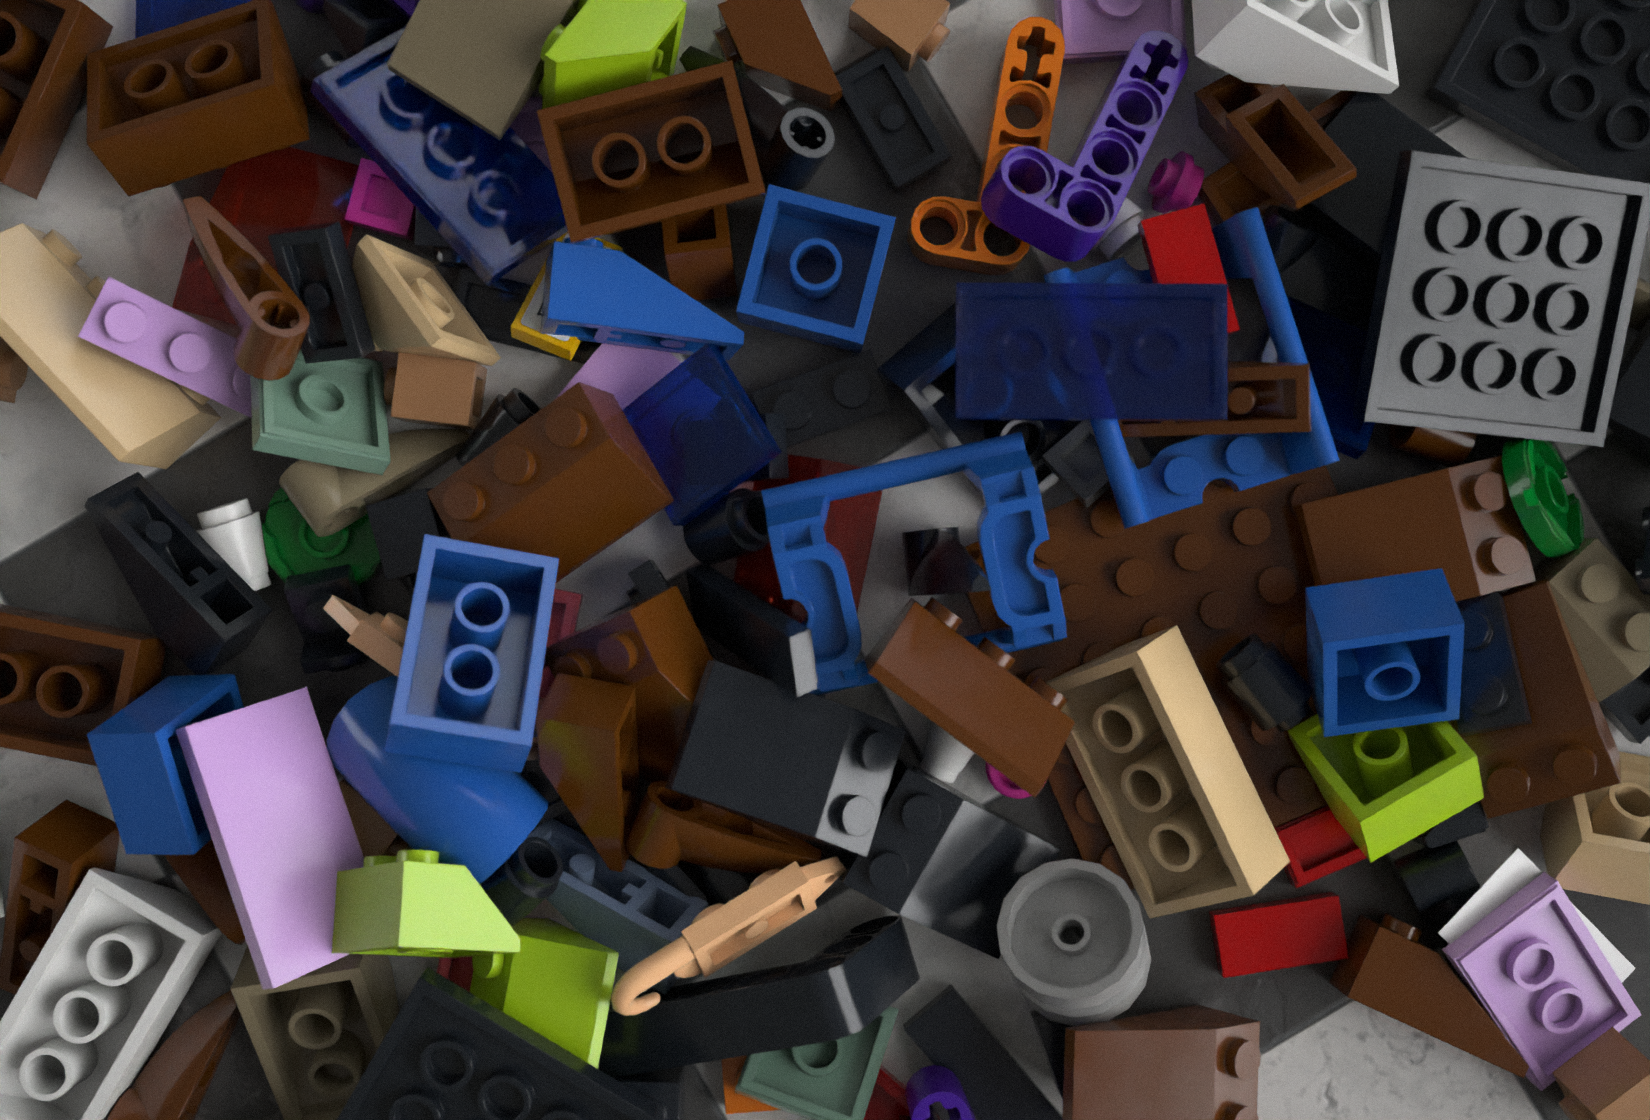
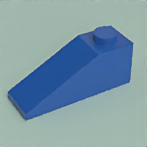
M570 237L566 238L564 242L554 241L546 260L540 334L578 337V340L725 360H730L743 346L744 331L622 251L603 248V243L596 239H589L574 244L571 243Z

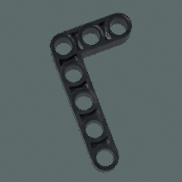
M890 915L859 924L841 935L808 961L673 986L666 995L657 990L642 992L637 997L657 992L660 994L661 1000L656 1006L637 1015L624 1016L616 1012L610 1000L598 1069L614 1078L829 1042L850 1036L869 1025L920 979L903 919L900 915Z

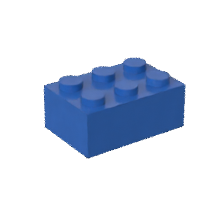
M424 534L384 752L522 772L532 747L559 558Z

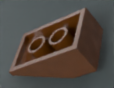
M1502 455L1295 506L1315 586L1442 568L1455 601H1460L1536 581L1521 521L1512 504L1506 485Z
M1547 579L1501 594L1505 603L1532 724L1466 737L1460 735L1477 755L1484 798L1480 801L1488 819L1621 783L1619 750ZM1450 720L1452 728L1459 734L1456 720Z
M677 585L586 625L546 647L545 660L554 678H556L558 673L635 686L639 774L650 784L659 780H668L707 661L713 660Z
M1197 1005L1065 1028L1062 1120H1258V1069L1261 1062L1259 1049L1260 1021Z

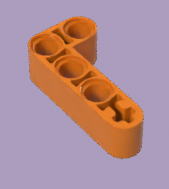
M1028 17L1019 21L1011 30L1000 59L976 202L946 196L931 197L922 201L913 213L907 232L908 245L911 252L920 261L930 265L981 274L1004 275L1013 271L1027 254L1030 244L1015 236L1013 238L1016 242V251L1013 254L997 256L986 248L984 233L992 228L999 227L988 220L982 210L981 197L983 189L1004 156L1010 150L1018 146H1032L1046 153L1048 151L1065 51L1062 32L1051 20L1043 17ZM1026 45L1037 47V57L1040 58L1032 76V81L1022 80L1027 63V52L1024 51ZM1013 105L1029 107L1036 116L1037 125L1030 129L1016 128L1008 121L1005 110ZM931 217L942 218L952 226L954 239L945 245L931 244L923 237L920 225Z

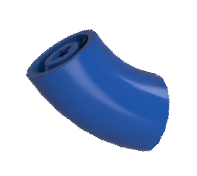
M389 676L369 684L348 700L333 721L327 737V750L333 766L362 799L413 850L439 852V864L466 866L480 885L528 837L548 809L549 801L518 772L384 752L398 677Z

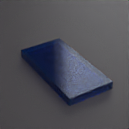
M404 26L314 78L311 93L486 285L490 286L568 232L554 175L511 127L508 128L501 140H498L390 71L387 63L406 28Z
M956 283L955 420L1224 421L1227 419L1228 284Z

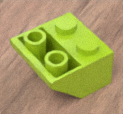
M579 0L578 13L567 27L562 24L557 25L549 34L542 47L540 59L544 61V76L538 90L539 94L543 96L542 109L672 76L675 72L687 3L683 0Z

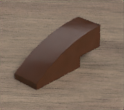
M1227 74L1194 92L1199 127L1245 176L1278 201L1297 210L1357 177L1356 167L1284 84L1273 88L1270 84L1248 83L1231 74Z

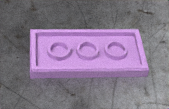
M307 687L176 729L175 731L262 989H274L349 955L332 953L337 872L362 868L364 857Z

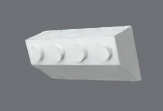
M95 867L89 869L0 1020V1120L108 1119L120 1097L134 1084L222 934L199 903L169 887Z

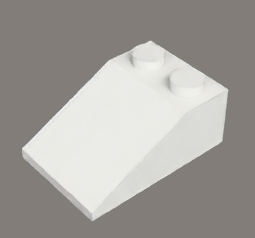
M1192 0L1195 56L1215 70H1223L1248 83L1284 84L1285 86L1390 94L1399 87L1388 0Z

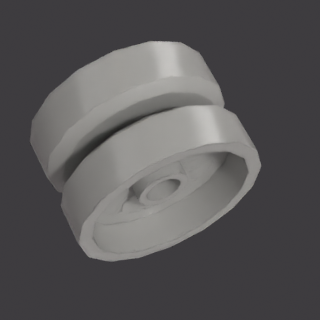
M1071 858L1047 862L1020 877L1004 898L997 922L1000 953L1009 968L1015 984L1029 1006L1050 1021L1070 1026L1109 1021L1131 1007L1146 986L1151 955L1139 902L1122 878L1101 864Z

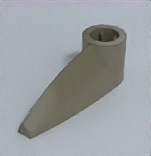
M419 429L390 433L391 462L383 475L299 459L282 474L279 485L318 537H326L342 530L368 514L367 505L395 497L448 462L464 447L463 445L470 435L463 429Z

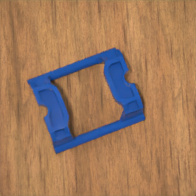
M1252 208L1240 212L1212 228L1226 280L1252 278L1279 362L1308 363L1259 209ZM1122 257L1078 272H1074L1070 268H1062L1044 275L1124 529L1202 504L1204 488L1212 480L1225 481L1235 493L1340 461L1310 370L1311 432L1202 435L1160 450L1154 454L1146 467L1137 469L1136 465L1129 458L1089 328L1090 324L1099 321L1111 327H1123L1162 315L1150 270L1134 269Z
M1021 432L762 490L767 529L783 599L799 601L807 610L805 620L801 624L811 630L818 681L817 689L809 693L819 696L879 682L868 673L865 659L855 661L862 647V637L846 563L840 551L826 541L823 528L831 501L963 472L982 491L985 507L981 510L977 520V537L985 575L991 587L989 594L998 616L1010 625L1009 627L964 637L977 646L985 636L1006 653L1063 641V638H1067L1066 621L1057 576L1053 569H1042L1033 563V555L1036 548L1042 542L1049 539L1035 470L1027 454Z

